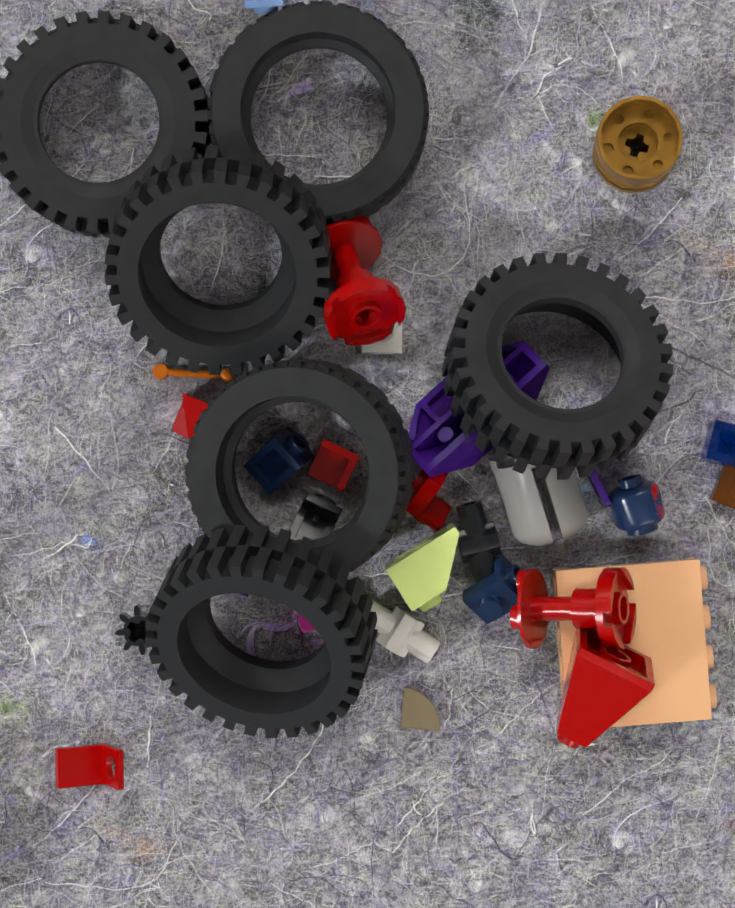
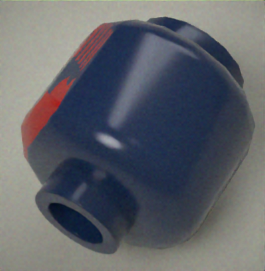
M640 474L629 475L619 479V486L614 488L608 495L615 526L620 530L627 531L628 536L643 535L658 529V523L665 516L658 485L650 480H642Z

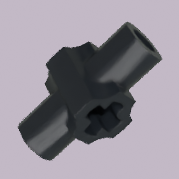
M481 500L456 506L461 528L457 529L459 532L457 544L463 564L470 563L475 583L494 573L495 556L502 555L494 521H486Z

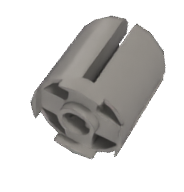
M490 456V466L495 476L513 536L519 542L527 545L543 546L552 544L551 531L531 469H536V466L528 464L522 474L512 470L516 459L506 456L501 465ZM551 468L547 478H539V482L554 529L557 534H560L561 539L564 540L574 536L585 525L588 511L575 469L568 480H557V469Z

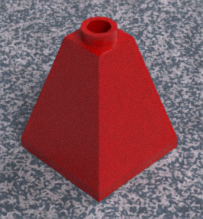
M576 629L557 718V739L571 748L577 749L579 745L586 748L651 693L655 686L650 657L624 645L625 649H606L599 639L598 631L594 629Z

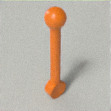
M157 364L153 368L154 377L160 380L168 376L221 379L222 382L228 384L235 379V375L231 374L230 368L223 369L220 375H209L207 370H198V373L186 369L168 368L164 364Z

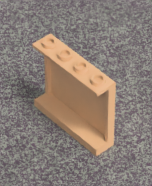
M687 557L684 560L571 569L568 567L552 568L554 596H572L575 588H596L598 578L605 568L625 567L632 577L635 590H627L628 602L636 603V626L631 643L624 645L651 658L655 686L651 693L611 727L712 719L711 708L717 707V694L715 685L709 684L708 669L714 667V655L711 644L706 645L705 629H710L711 616L709 606L703 605L702 590L708 587V577L705 565L700 566V559ZM556 621L561 695L564 689L576 631L572 621Z

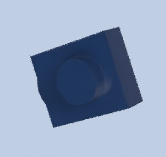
M503 555L496 557L494 573L463 590V602L486 624L510 612L513 605H517L518 590L516 577L518 571L522 569L516 564L512 565Z

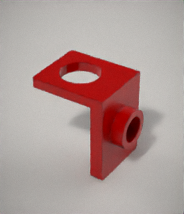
M107 743L55 749V786L57 788L63 789L104 784L116 790L124 789L123 749ZM112 758L115 763V775L112 772Z

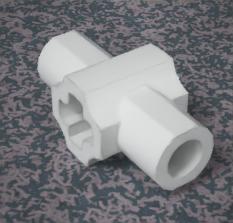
M372 600L373 605L370 612H376L377 615L375 629H378L376 641L403 658L409 652L423 662L428 663L437 651L440 641L422 630L425 624L398 606H395L390 611Z

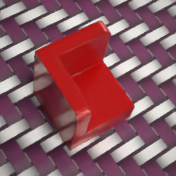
M324 439L307 474L343 492L360 456Z

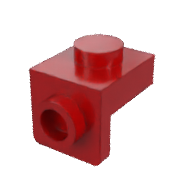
M421 469L412 483L415 493L411 498L409 507L406 508V512L414 516L421 524L439 531L451 510V506L435 495L444 483L448 473L429 477Z

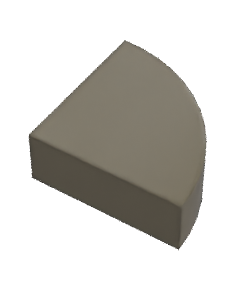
M404 686L400 727L440 731V720L433 703L420 691Z

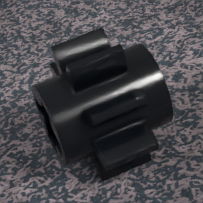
M140 604L134 606L133 617L124 612L119 615L120 619L125 622L124 628L115 631V635H124L127 641L124 645L125 651L132 645L139 646L141 655H144L147 652L146 635L143 634L139 638L133 634L136 627L132 624V622L138 624L142 620L146 622L150 612H142Z

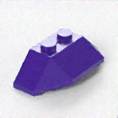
M524 341L502 346L503 362L509 376L525 394L537 401L550 369L549 366ZM447 377L416 404L409 430V438L413 448L411 456L414 457V461L429 477L474 466L494 447L489 444L482 452L474 445L478 431L474 430L467 436L462 431L460 424L465 413L456 417L453 416L449 408L453 396L446 397L444 391Z

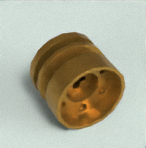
M637 95L620 100L608 109L599 124L592 153L596 171L606 184L620 192L637 194L654 189L665 181L681 153L683 131L680 120L670 106L655 97ZM633 142L641 145L637 157L629 155Z

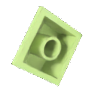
M452 523L385 564L386 572L411 612L417 608H420L422 613L426 612L443 600L440 594L447 590L459 538V532Z

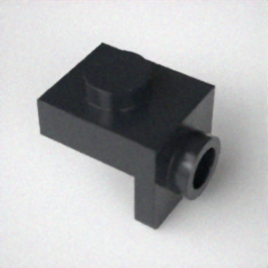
M306 493L289 531H292L290 539L302 540L303 536L313 540L332 534L343 509L336 506L335 501L328 496Z

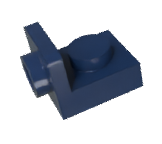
M286 427L243 466L270 495L314 455L310 451L307 441L299 433L294 432L290 427Z

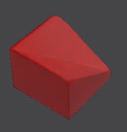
M182 393L183 402L173 423L172 430L190 439L195 434L193 428L202 411L207 410L208 403Z

